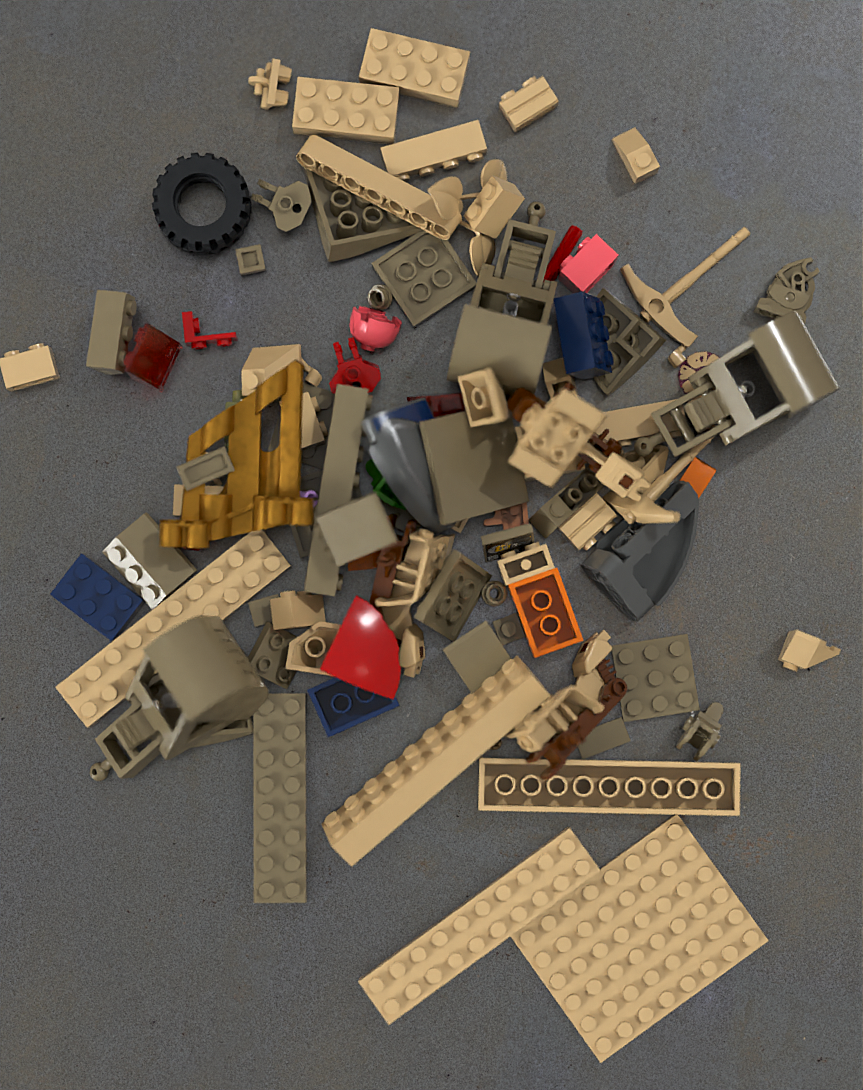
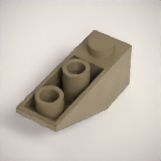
M589 466L529 519L545 539L605 486L596 478V473Z

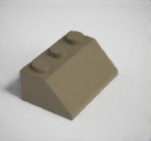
M97 290L86 362L87 367L105 375L123 374L125 372V367L129 363L128 345L133 337L132 318L137 310L134 296L126 292Z
M146 512L116 536L102 553L153 610L177 591L197 569L178 547L159 546L160 527Z

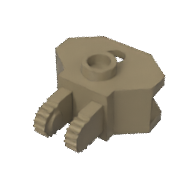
M259 179L257 184L261 188L269 189L275 192L271 202L258 194H252L250 199L267 206L273 212L277 228L287 232L301 225L312 202L308 185L297 180L285 187H276ZM294 204L301 206V210L298 213L292 210Z
M714 702L703 712L700 711L694 718L689 716L682 727L685 731L677 741L676 748L680 750L687 742L696 747L697 750L693 755L695 761H698L709 748L713 749L721 737L718 734L722 725L718 721L723 714L724 707L720 703Z

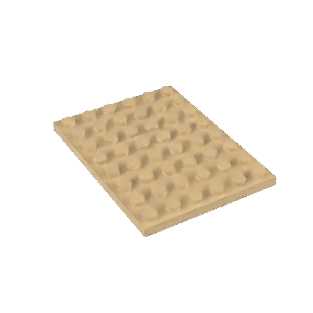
M678 814L670 817L601 867V871L511 935L513 941L600 1063L769 941Z

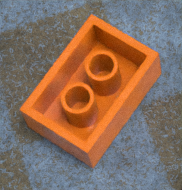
M557 567L508 585L533 659L584 641Z

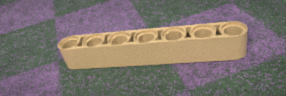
M311 135L296 155L298 162L303 167L439 239L448 240L462 220L459 211L450 220L442 219L431 195L319 136Z

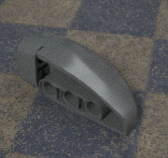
M677 481L673 483L654 501L655 504L667 511L678 512L680 514L678 522L639 523L634 521L633 524H629L625 519H622L596 542L597 549L581 564L583 571L600 591L635 622H638L654 605L659 606L664 602L686 567L696 536L699 508L698 495L689 482Z

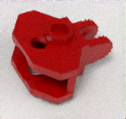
M354 337L348 338V345L353 354L351 358L344 359L343 350L339 342L333 343L338 361L337 370L329 380L331 392L333 394L336 393L337 384L355 387L353 382L356 381L361 383L358 388L368 389V393L372 392L381 380L379 366L364 360L362 354L359 355Z

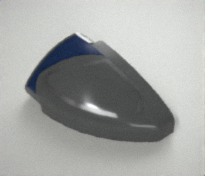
M424 397L363 420L361 424L370 444H374L369 448V452L394 494L415 519L436 535L452 528L456 522L440 525L419 423L434 419L430 406Z

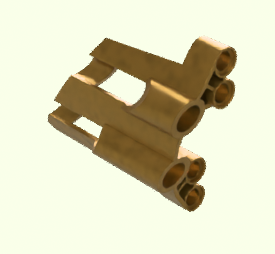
M297 359L261 383L247 397L215 416L201 429L188 437L186 462L206 454V450L210 446L229 435L228 455L235 470L228 473L226 484L219 495L205 494V483L188 491L183 486L181 519L160 520L159 546L209 548V541L285 524L313 525L314 498L300 497L304 366ZM281 397L280 445L273 451L264 452L261 450L262 409Z

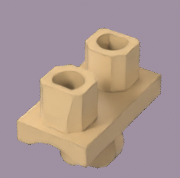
M273 58L272 62L266 63L265 70L258 68L257 75L249 77L248 80L250 85L255 86L254 94L262 95L260 106L262 109L268 110L272 106L284 107L288 101V92L277 90V83L287 84L290 81L292 69L280 65V60Z

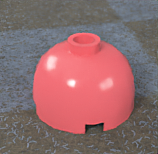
M359 306L357 309L353 307L349 322L350 332L354 339L361 343L360 347L362 349L375 351V348L387 347L396 340L401 328V320L395 316L392 317V320L387 319L385 316L386 312L373 308Z

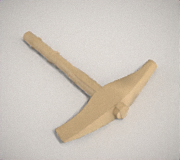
M743 227L663 294L644 284L635 275L629 264L620 268L633 297L643 310L640 312L641 318L646 322L652 321L667 335L689 348L698 336L680 323L674 315L670 304L690 288L705 272L716 263H719L737 245H740L750 235V232Z
M716 426L710 427L707 431L713 429ZM714 437L683 453L670 469L659 476L649 489L640 494L642 498L639 501L629 497L623 498L613 490L609 491L602 499L609 507L621 514L629 524H633L634 521L639 523L678 522L680 519L678 512L667 511L655 504L654 501L669 487V484L693 461L708 443H711Z

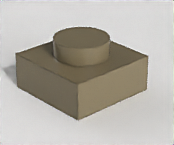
M260 244L235 249L241 276L266 271Z
M517 613L492 622L502 645L526 637Z

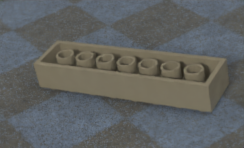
M337 384L316 517L355 500V498L351 497L352 488H358L360 473L355 472L356 463H362L364 447L359 446L361 436L366 437L361 422L364 420L365 411H370L373 396L368 395V389ZM314 527L304 591L335 596L336 590L341 591L343 574H339L340 566H337L336 561L330 563L324 548L329 547L325 537L319 538Z
M268 694L264 703L253 713L254 903H306L307 694Z

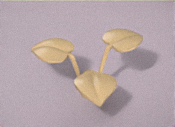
M492 159L485 164L480 178L482 188L492 175L507 181L506 169L502 160ZM446 177L427 190L434 200L439 215L444 220L454 218L458 211L462 212V200L476 198L479 193L462 195V183L457 177ZM461 220L460 225L476 234L470 242L469 252L474 272L479 277L482 263L491 265L496 252L495 240L493 237L475 231L470 224Z

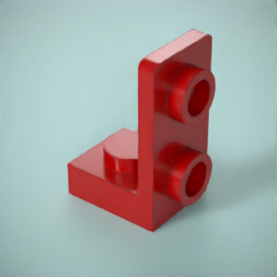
M192 311L182 312L185 344L191 346L192 349H205L207 344L217 343L218 347L231 346L232 341H238L236 332L196 336V333H201L199 318H195Z

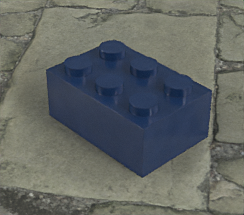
M583 291L554 298L566 374L585 380L612 373L611 366L614 364V360L607 345L609 331L603 321V316L605 315L603 302L599 298Z
M82 553L50 593L52 597L112 642L123 633L146 603L138 594Z
M336 677L307 690L327 737H331L400 706L396 696L394 699H391Z

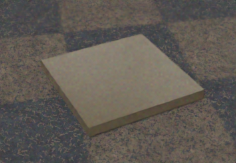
M509 409L510 418L471 428L466 411L419 422L440 525L450 524L529 502L523 471L508 462L517 447L512 414Z

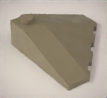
M303 167L328 262L355 257L424 231Z

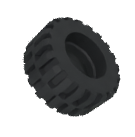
M197 152L191 153V157L186 159L184 156L177 158L178 162L172 166L169 163L165 167V174L158 176L156 180L157 188H153L152 196L154 202L152 203V209L161 231L173 245L181 247L188 253L195 251L198 255H206V252L212 251L213 254L221 252L220 248L224 246L228 249L233 245V240L241 238L244 234V227H248L250 221L249 214L252 212L251 196L244 177L241 176L239 170L234 165L228 163V160L223 157L215 158L212 153H205V156H200ZM199 182H209L217 185L223 191L226 198V208L221 217L206 226H194L187 223L181 217L178 208V201L182 193L189 186Z

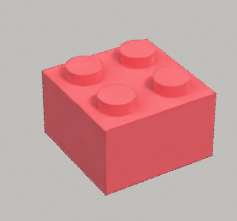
M597 234L592 239L587 236L577 247L579 248L576 251L577 254L574 257L569 255L560 265L558 280L572 294L582 291L588 293L617 261L619 255Z

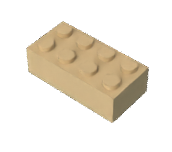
M371 28L359 74V82L399 87L401 95L458 108L470 60V51Z
M298 77L292 123L293 133L394 144L400 96L399 87Z

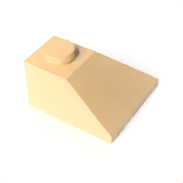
M301 345L253 348L242 368V396L247 397L261 383L297 359L301 362Z
M491 368L458 376L470 428L510 418L504 392Z

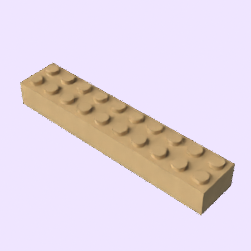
M263 530L248 533L55 688L85 726L92 728L127 700L125 695L145 655L142 649L172 627L197 616H218L225 622L289 571L292 566ZM156 670L153 674V677L158 674Z
M518 655L514 659L505 662L500 671L494 676L488 677L479 689L467 695L457 708L447 712L436 726L426 730L421 739L415 744L409 745L400 757L395 761L389 762L378 776L368 780L364 788L357 794L347 798L342 807L325 818L321 825L332 848L351 867L550 697V694L535 674Z
M479 757L478 810L740 816V763L566 759V763L553 777L542 780L540 775L550 765L547 759H539L534 763L528 764L525 761L526 758Z
M567 827L359 978L358 982L386 1022L391 1024L601 870L573 831Z

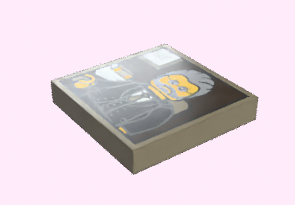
M528 523L483 535L481 542L485 562L500 559V555L515 550L516 554L524 552L525 546L534 543L532 525Z

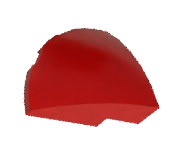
M356 595L320 670L365 690L394 699L401 676L398 653L399 645L396 636L383 620V615L372 604Z

